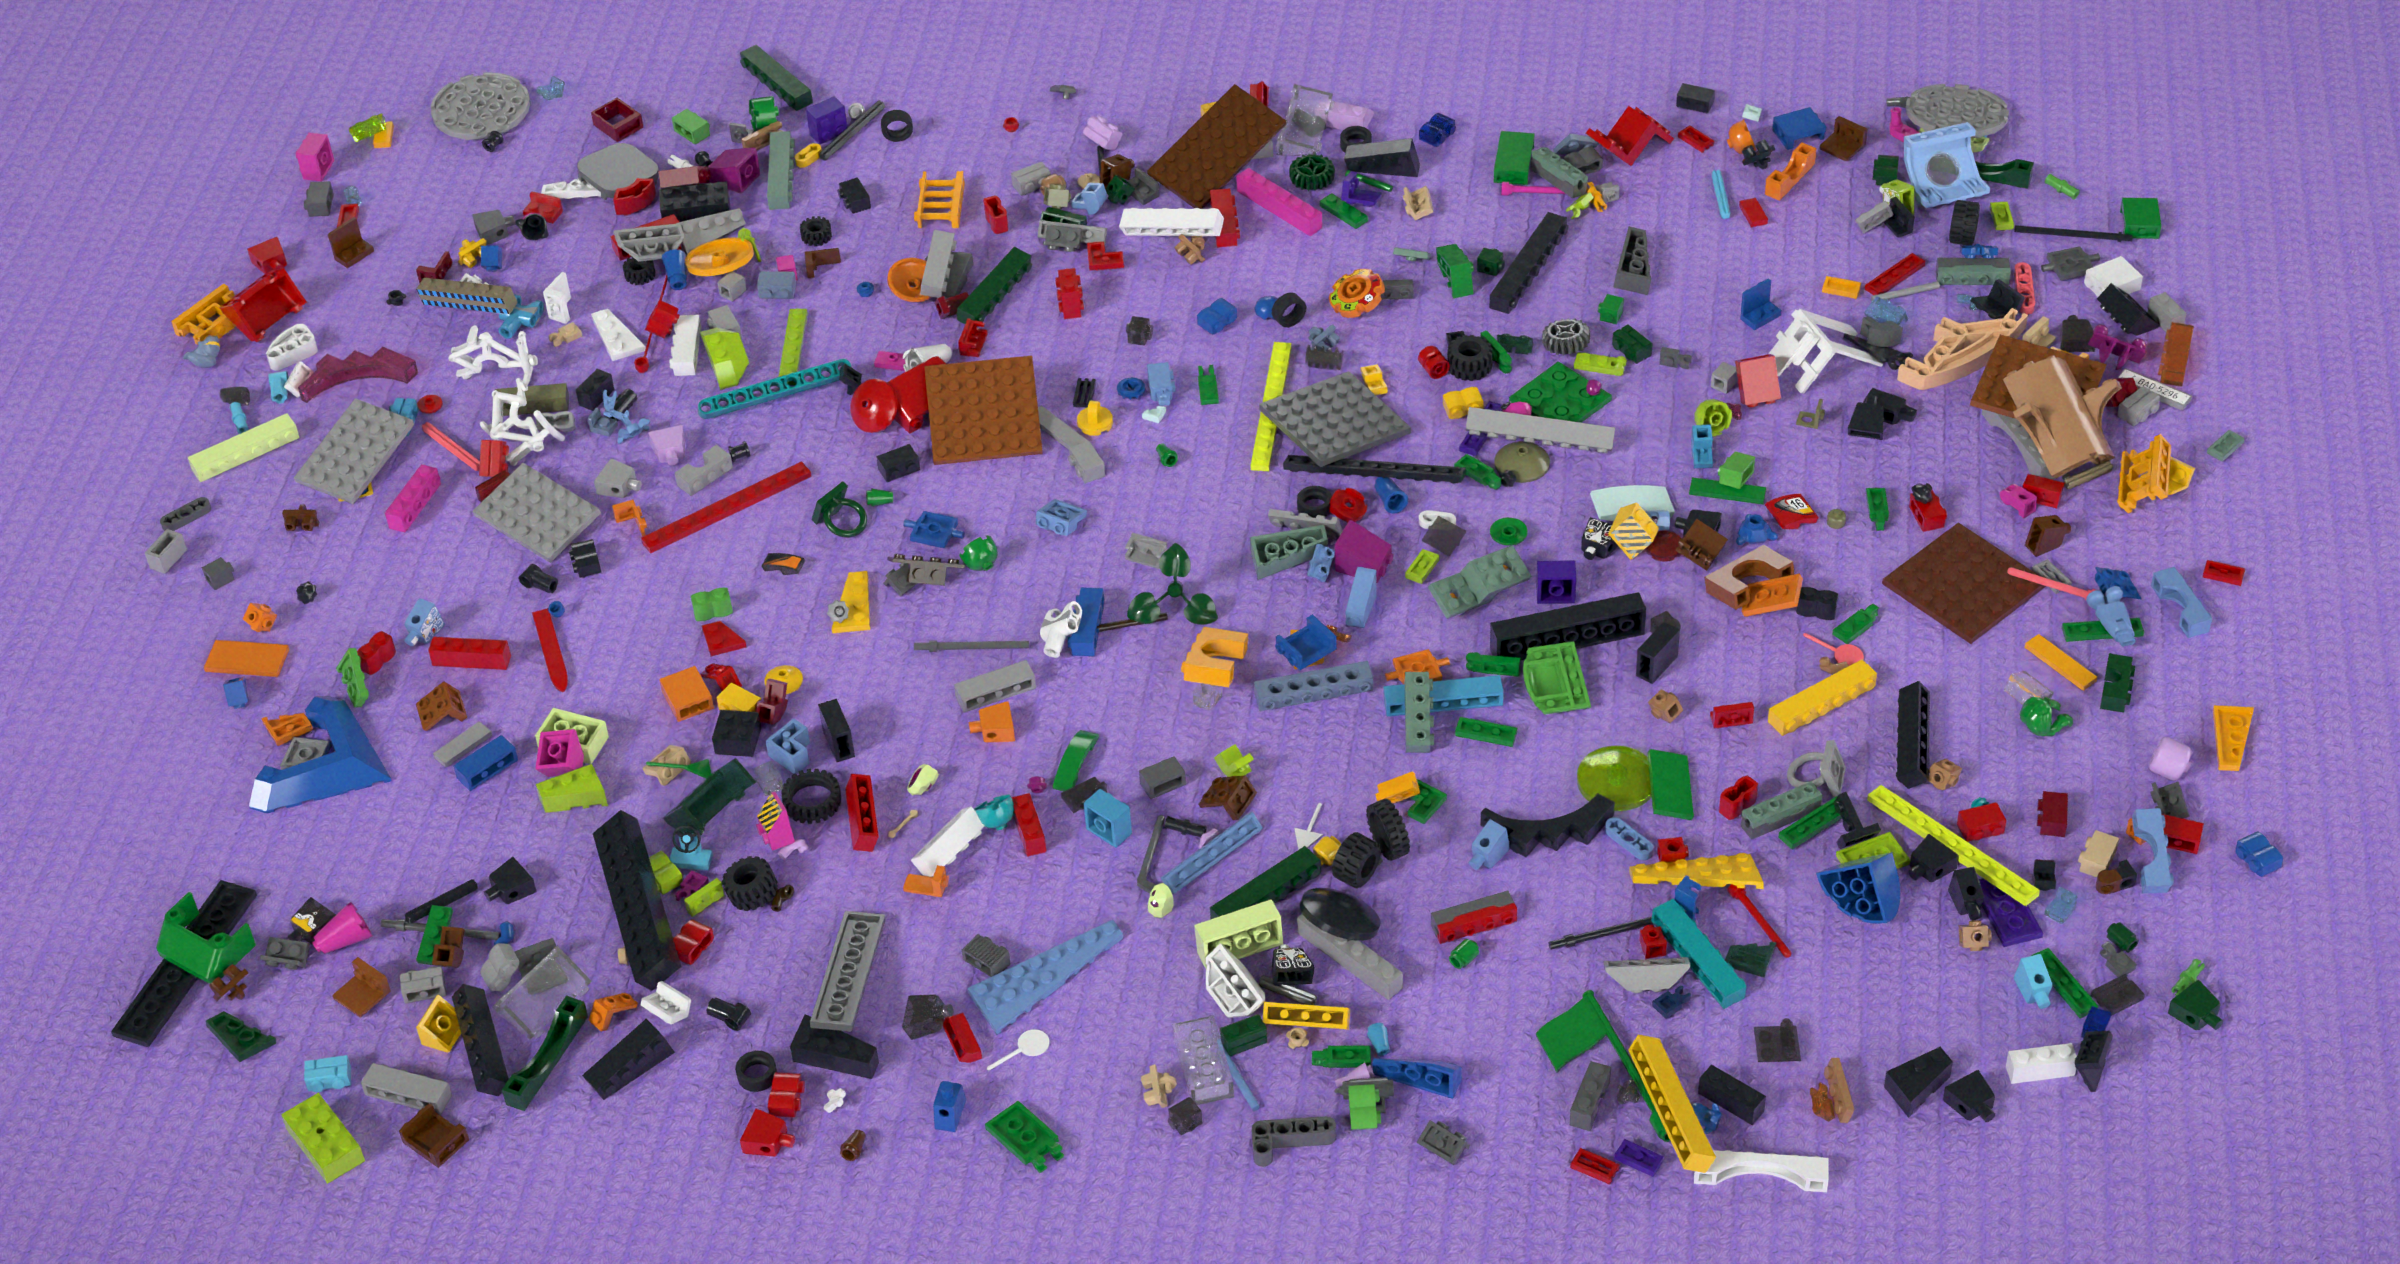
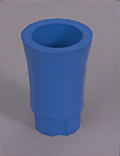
M677 249L665 252L662 255V261L670 287L674 290H682L687 286L686 254Z
M1378 477L1375 480L1374 487L1383 502L1385 510L1392 514L1404 510L1408 504L1407 494L1389 477Z

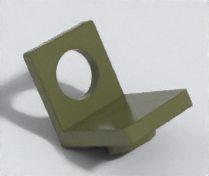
M1819 399L1815 414L1800 411L1796 425L1818 429L1820 420H1823L1825 410L1822 409L1823 399ZM1810 417L1812 421L1804 422L1802 421V418Z

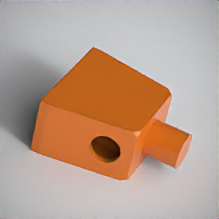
M1009 701L980 709V720L968 722L970 734L982 732L984 742L1015 741Z

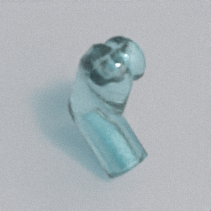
M1966 294L1957 295L1956 303L1970 304V309L1978 310L1975 304L1970 301L1974 296Z

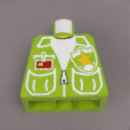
M1897 179L1880 186L1879 191L1883 194V202L1886 200L1889 205L1890 199L1897 197L1914 215L1913 185Z

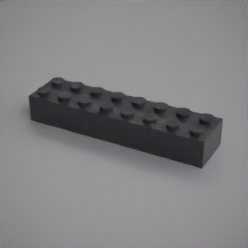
M1637 592L1491 622L1490 651L1493 656L1520 658L1521 661L1526 659L1528 655L1526 654L1527 650L1532 647L1574 641L1576 649L1645 635L1646 606L1640 593Z

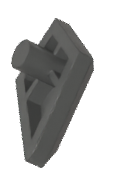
M1054 85L1050 87V92L1063 93V99L1069 100L1070 94H1075L1076 89L1073 86Z

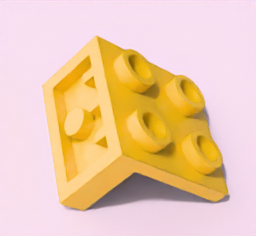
M2171 456L2168 495L2187 489L2195 471L2194 467Z

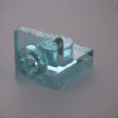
M2059 887L2056 897L2045 909L2044 915L2063 924L2076 908L2077 895Z

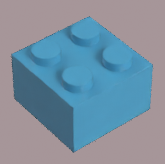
M1101 789L1097 790L1084 802L1087 830L1115 848L1132 834L1130 807L1126 803L1120 802L1110 793H1106Z

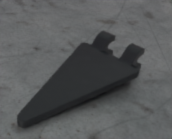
M1844 333L1845 339L1882 362H1887L1892 370L1899 369V365L1896 364L1895 360L1899 361L1900 365H1905L1906 358L1913 357L1911 352L1903 353L1888 347L1874 346L1867 343L1865 339Z

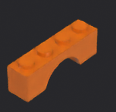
M1801 142L1793 151L1787 167L1782 172L1774 170L1766 178L1765 195L1780 201L1815 165L1817 148Z

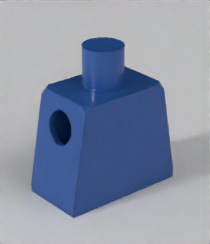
M942 1081L940 1083L933 1104L934 1127L936 1130L956 1133L966 1102V1096L961 1084L949 1081ZM945 1110L949 1112V1115H945Z

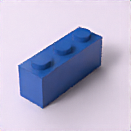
M500 735L453 765L457 779L471 791L517 762L518 756L515 747L505 737Z

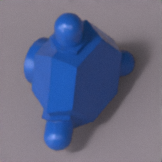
M1747 514L1737 533L1739 537L1736 539V544L1743 545L1745 542L1757 544L1763 543L1768 539L1774 541L1778 538V535L1772 531L1760 515Z

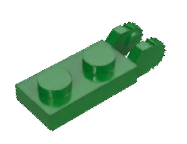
M1488 331L1481 332V339H1486L1487 343L1491 344L1492 360L1499 364L1500 371L1505 374L1512 371V366L1510 365L1512 358Z
M1209 365L1208 368L1210 375L1203 376L1202 366H1198L1201 405L1219 404L1217 381L1213 365Z
M1478 652L1466 654V669L1469 671L1514 677L1520 676V658L1480 655Z

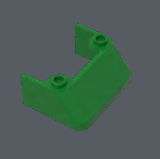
M188 892L165 914L156 949L162 958L206 983H212L218 976L222 979L225 976L223 972L232 964L236 965L256 946V943L247 923L232 937L226 933H218L208 941L186 929L185 927L200 914L192 893Z

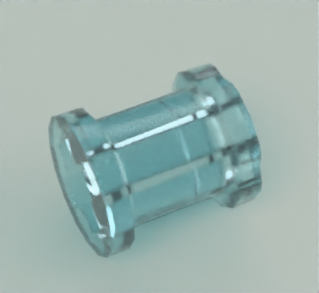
M355 186L345 188L344 196L347 198L346 203L358 204L360 206L362 201L361 197L358 196V188Z

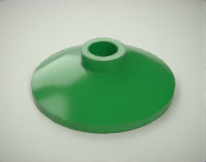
M1511 517L1498 519L1490 527L1492 539L1499 544L1507 546L1521 543L1525 540L1528 533L1527 526L1521 520Z

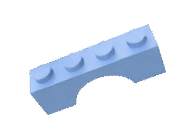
M2175 567L2154 572L2151 587L2160 599L2173 600L2184 608L2181 612L2179 626L2185 635L2191 638L2208 633L2212 623V616L2205 610L2202 602L2194 595L2192 588L2184 581L2182 574Z
M2160 808L2135 809L2132 815L2134 836L2145 840L2152 848L2154 854L2153 862L2144 866L2140 873L2142 894L2167 893L2174 883L2173 874L2169 872L2171 857L2166 851L2168 836L2164 835L2163 830L2165 828V817L2161 815Z

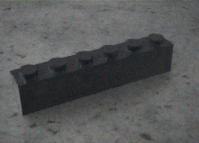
M1920 681L1899 689L1896 777L1907 789L1929 781L1930 691Z
M462 984L453 994L452 1001L476 1090L499 1096L509 1078L485 991L478 987Z

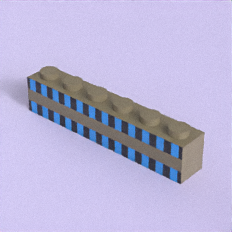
M423 278L416 288L423 305L510 314L518 303L511 287Z

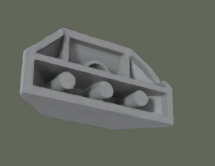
M680 223L614 230L613 232L618 246L638 262L662 259V255L665 252L678 249L685 238Z
M1688 957L1603 961L1605 971L1627 991L1633 993H1640L1643 990L1662 992L1664 989H1670L1690 968Z

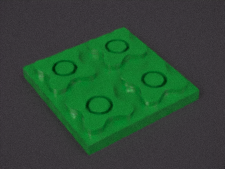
M1558 361L1509 397V401L1511 403L1525 402L1530 404L1532 409L1531 416L1582 423L1612 400V395L1602 388L1597 395H1589L1586 390L1589 380Z

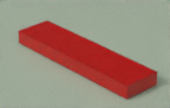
M1911 253L1868 282L1864 290L1872 295L1886 293L1924 267L1926 261Z

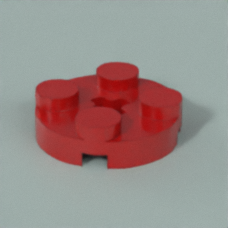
M1346 488V490L1338 489L1330 499L1329 510L1333 515L1347 523L1349 520L1356 522L1365 515L1367 504L1365 506V498L1357 490L1352 488Z

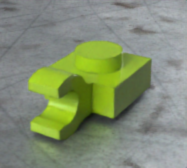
M1589 192L1580 196L1567 207L1566 212L1572 210L1574 213L1571 219L1579 217L1580 209L1584 210L1590 205L1589 202L1594 197Z

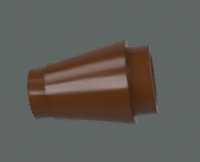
M855 1130L841 1145L840 1154L845 1160L854 1161L860 1157L866 1137L863 1131Z

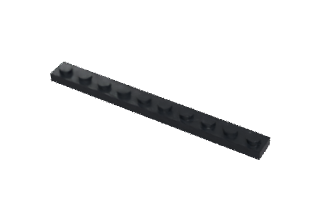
M1288 455L1283 462V469L1292 472L1307 471L1308 473L1322 472L1329 475L1336 473L1345 476L1391 477L1399 480L1414 479L1415 481L1432 480L1433 482L1445 481L1453 484L1461 483L1466 475V467L1340 459L1320 467L1309 456Z

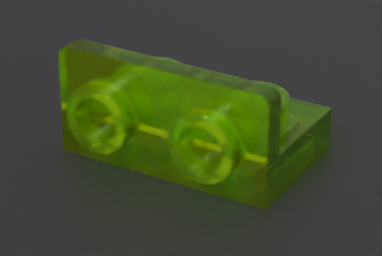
M382 113L373 115L369 119L358 122L350 127L349 132L355 141L358 142L385 130V117Z

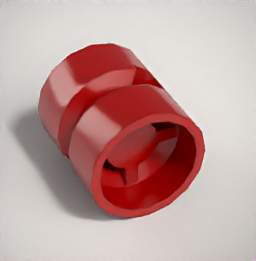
M1427 346L1418 355L1419 363L1433 379L1442 378L1450 369L1449 362L1436 346Z

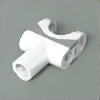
M1072 601L1068 603L1062 612L1054 608L1046 613L1040 629V635L1046 642L1044 653L1047 656L1059 657L1065 637L1077 632L1082 616L1081 606L1077 602ZM1072 606L1075 607L1076 614L1073 612Z

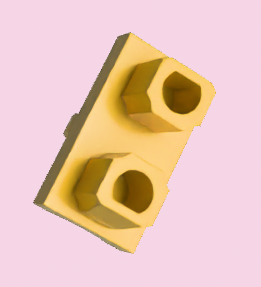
M484 238L477 242L474 240L469 242L467 239H464L462 247L459 248L460 252H458L460 259L458 263L460 265L465 264L469 268L477 264L475 257L479 256L481 258V246H486L487 241Z

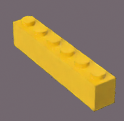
M1861 659L1769 708L1768 723L1782 736L1789 732H1794L1804 724H1809L1819 716H1824L1834 708H1838L1849 700L1857 698L1862 693L1872 690L1876 686L1877 673Z

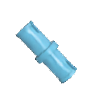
M233 402L229 407L232 412V421L236 425L237 432L241 434L249 430L246 423L247 417L242 411L241 404Z

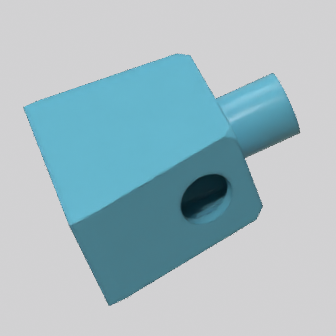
M2038 954L2021 958L2014 980L2026 1003L2036 1002L2039 1009L2049 1007L2051 1002L2048 996L2052 988V982L2042 955Z

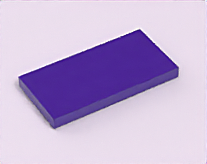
M1984 878L1978 879L1984 895L1981 906L2003 947L2043 938V931L2028 905L2024 906Z

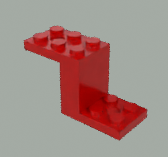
M1630 106L1626 108L1607 136L1598 129L1593 131L1589 128L1585 133L1630 166L1633 165L1654 134L1669 144L1674 139L1669 135L1670 131L1663 127V125L1645 114L1638 107L1633 109Z

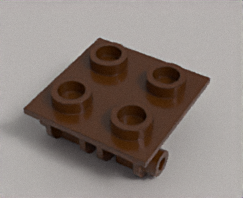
M1696 519L1684 538L1679 540L1676 551L1707 571L1728 539Z

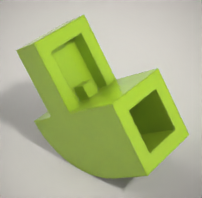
M1236 744L1214 757L1221 771L1227 777L1246 775L1252 771L1249 763L1254 760L1252 755L1249 753L1243 757Z

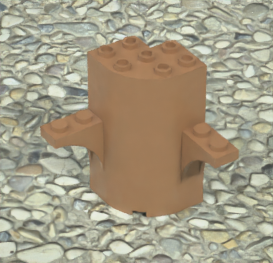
M2055 355L2036 363L2030 361L2023 365L2024 368L2009 372L2007 377L2003 379L2017 410L2013 411V414L2030 435L2052 477L2057 479L2089 461L2099 465L2115 458L2103 434L2102 414L2109 399L2122 389L2119 381L2108 379L2102 383V386L2097 389L2091 388L2083 395L2067 362L2062 358L2055 357Z

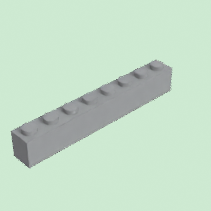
M1469 407L1466 431H1469L1470 435L1480 436V433H1485L1490 438H1498L1499 435L1506 436L1505 439L1516 441L1517 438L1524 439V442L1527 443L1542 441V445L1553 446V443L1560 444L1562 448L1570 449L1571 446L1579 447L1578 450L1589 451L1591 448L1597 449L1598 453L1608 454V451H1612L1615 427Z

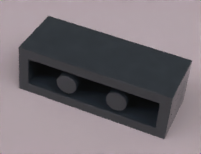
M1711 1064L1699 1078V1095L1745 1122L1753 1125L1763 1114L1766 1096Z

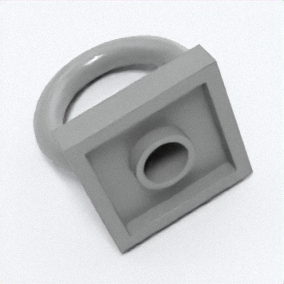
M1835 740L1826 741L1824 753H1806L1796 758L1789 766L1787 779L1793 787L1797 788L1808 783L1796 779L1795 772L1798 767L1811 760H1820L1821 776L1812 780V783L1817 788L1826 782L1832 797L1841 794L1846 766Z

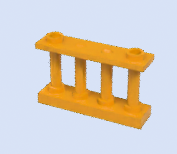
M923 171L922 178H919L920 195L918 209L914 211V221H917L918 228H922L923 220L951 221L952 228H959L965 187L963 171H957L956 178H953V180H927V172ZM928 187L954 188L951 191H927ZM951 197L953 199L950 202H925L926 198ZM950 208L951 210L948 213H924V209Z

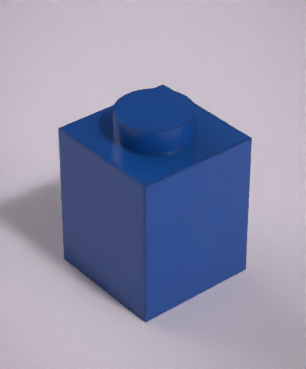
M498 245L481 246V267L488 272H496L497 269H502V248Z

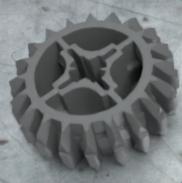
M1569 318L1561 319L1560 321L1555 320L1554 323H1549V326H1545L1542 334V343L1550 353H1556V355L1563 354V356L1565 354L1571 355V353H1578V351H1583L1584 348L1588 347V343H1590V330L1586 323H1582V320L1577 321L1576 318L1572 320Z

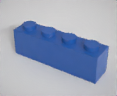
M1081 587L1080 594L1076 595V602L1082 609L1081 621L1077 632L1072 633L1068 637V648H1071L1072 656H1095L1099 636V628L1097 629V626L1101 624L1105 604L1103 588Z

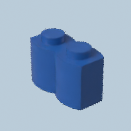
M1219 298L1210 307H1206L1198 313L1197 325L1212 335L1222 331L1224 326L1235 322L1237 319V308L1225 299Z
M2259 831L2237 840V856L2248 863L2250 870L2260 877L2282 867V854L2277 848L2270 845L2267 838Z

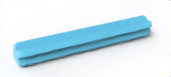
M1720 170L1712 171V179L1722 219L1730 218V208Z

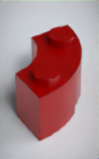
M637 178L630 186L617 188L613 198L616 215L628 216L650 205L656 197L654 179Z

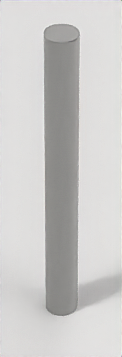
M1937 281L1871 296V301L1875 303L1938 289L1940 284Z

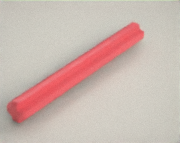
M426 422L422 424V430L472 469L475 471L479 470L480 460L431 423Z

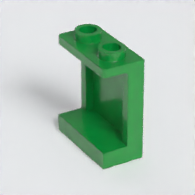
M2122 198L2120 213H2123V234H2132L2133 238L2159 239L2161 219L2158 198Z

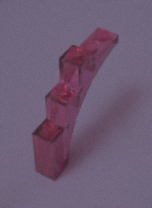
M383 346L372 357L356 350L347 356L345 360L326 354L316 363L317 371L298 387L301 400L308 403L312 398L333 386L357 379L386 378L408 384L418 374V369L414 359Z

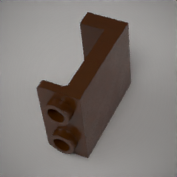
M430 1103L420 1109L399 1130L402 1142L437 1168L469 1141L466 1128L459 1123L457 1126H454L437 1114L434 1106Z

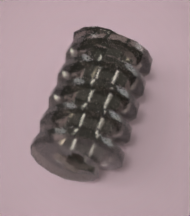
M1308 345L1305 363H1308L1309 367H1312L1315 363L1316 368H1319L1322 364L1323 369H1326L1328 364L1330 369H1334L1336 365L1337 370H1340L1343 364L1344 352L1342 350L1339 353L1338 347H1336L1334 352H1332L1331 347L1325 351L1324 346L1318 351L1317 345L1311 350L1310 345Z

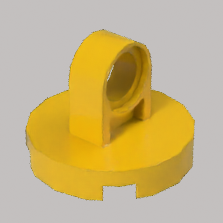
M1090 400L1088 407L1079 412L1077 426L1082 429L1084 434L1098 436L1101 435V432L1105 430L1108 432L1113 426V415L1107 408L1101 407L1099 401Z

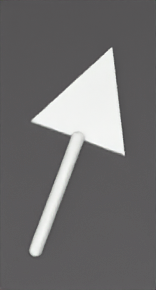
M1318 803L1307 831L1294 828L1298 850L1304 846L1308 848L1323 836V834L1311 832L1322 806L1321 803Z

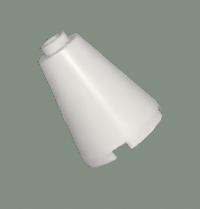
M946 344L911 348L905 351L903 359H905L904 370L906 372L935 356H939L947 363L952 357L951 348Z

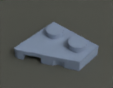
M1570 133L1553 149V152L1557 155L1579 152L1581 149L1590 146L1595 148L1599 143L1590 136Z

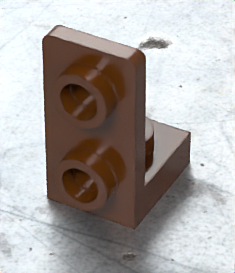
M839 248L805 251L808 278L814 277V270H817L819 265L841 263Z

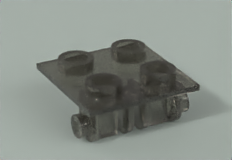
M1789 1018L1783 1019L1780 1026L1754 1027L1758 1062L1801 1061L1797 1027L1793 1026V1022Z

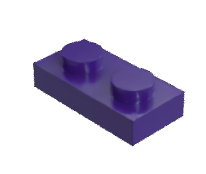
M1626 1139L1623 1140L1614 1154V1160L1652 1177L1655 1176L1664 1159V1156Z

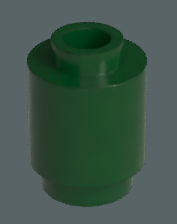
M2121 922L2113 923L2107 929V938L2122 951L2131 952L2139 942L2136 935Z

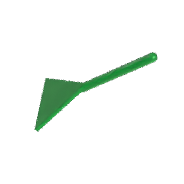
M709 759L689 765L646 762L647 766L681 768L710 781L713 780Z

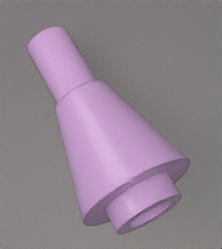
M1364 1062L1348 1073L1347 1076L1336 1079L1335 1083L1337 1088L1342 1086L1343 1081L1373 1078L1375 1076L1371 1065L1366 1066Z

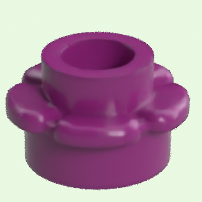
M1036 776L1029 779L1027 787L1033 793H1041L1046 789L1047 784L1043 777Z

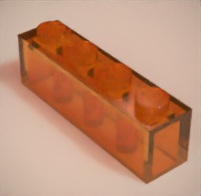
M2172 322L2171 329H2167L2165 340L2168 341H2164L2163 351L2166 353L2162 352L2160 361L2164 365L2160 364L2158 375L2161 376L2160 383L2182 387L2194 326Z

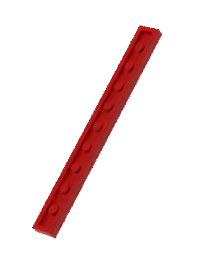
M801 461L641 537L642 544L651 554L812 477L811 471Z

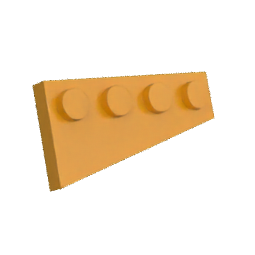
M2214 705L2212 711L2218 770L2239 771L2254 707Z

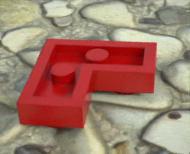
M1104 241L1087 243L1089 271L1124 268L1123 251L1105 253Z

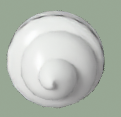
M853 103L848 108V114L853 119H858L865 113V109L860 103Z

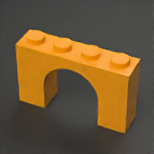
M1203 627L1196 636V642L1192 643L1191 651H1188L1186 661L1182 662L1181 672L1184 673V680L1230 687L1234 679V661L1212 658V656L1243 659L1248 650V633Z

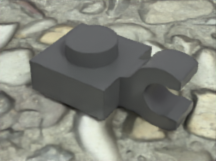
M1662 347L1659 365L1677 368L1679 364L1681 368L1689 369L1692 356L1679 354L1680 350Z
M2109 941L2102 944L2103 950L2100 951V954L2107 959L2105 966L2119 979L2136 969L2137 964L2123 951L2117 953Z

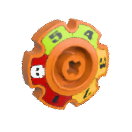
M1356 269L1352 274H1345L1332 286L1334 291L1329 294V301L1336 313L1340 312L1342 317H1359L1363 312L1368 313L1381 302L1380 295L1385 292V286L1378 273L1374 274L1371 269Z

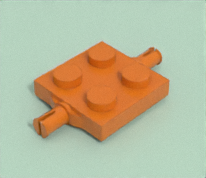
M1429 649L1393 658V666L1396 671L1385 673L1386 681L1398 678L1404 684L1405 672H1429V679L1442 681L1439 667L1450 665L1448 657L1437 660L1432 656Z

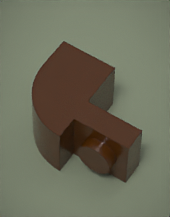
M442 926L440 945L435 944L432 965L448 968H458L464 955V950H462L464 928Z

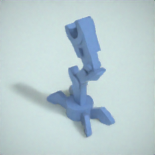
M604 390L603 407H605V412H603V415L609 418L620 419L626 426V429L619 430L618 444H621L623 439L635 437L643 430H649V426H647L650 424L649 419L641 418L638 424H632L629 420L628 410L624 414L615 411L614 406L617 392L614 391L613 396L608 397L607 390Z

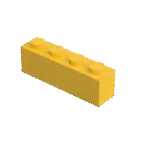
M1264 1002V1024L1349 1030L1350 1008Z

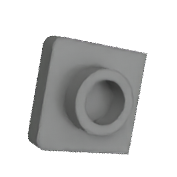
M1612 182L1595 186L1597 191L1601 192L1605 203L1619 200L1620 187L1618 185H1613Z

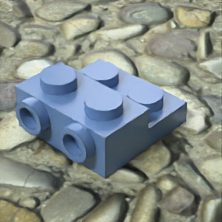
M1054 499L1037 510L1035 524L1040 528L1053 530L1056 534L1068 536L1077 529V523L1087 516V510Z

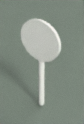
M1034 1029L1024 1032L1018 1039L1019 1048L988 1066L987 1070L993 1069L1020 1052L1028 1056L1043 1054L1049 1047V1037L1041 1030Z

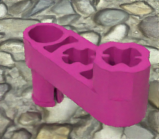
M1894 107V111L1893 108L1890 109L1891 122L1889 123L1890 134L1893 137L1904 142V136L1920 133L1901 122V108Z

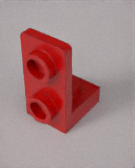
M712 663L705 667V671L700 673L703 678L715 679L721 691L730 683L742 687L731 666Z

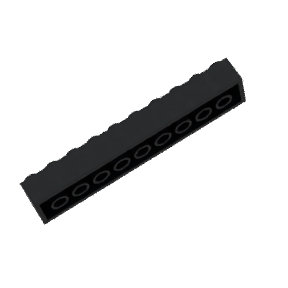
M620 810L592 834L634 980L636 983L653 991L657 987L658 982H664L682 966L638 819Z

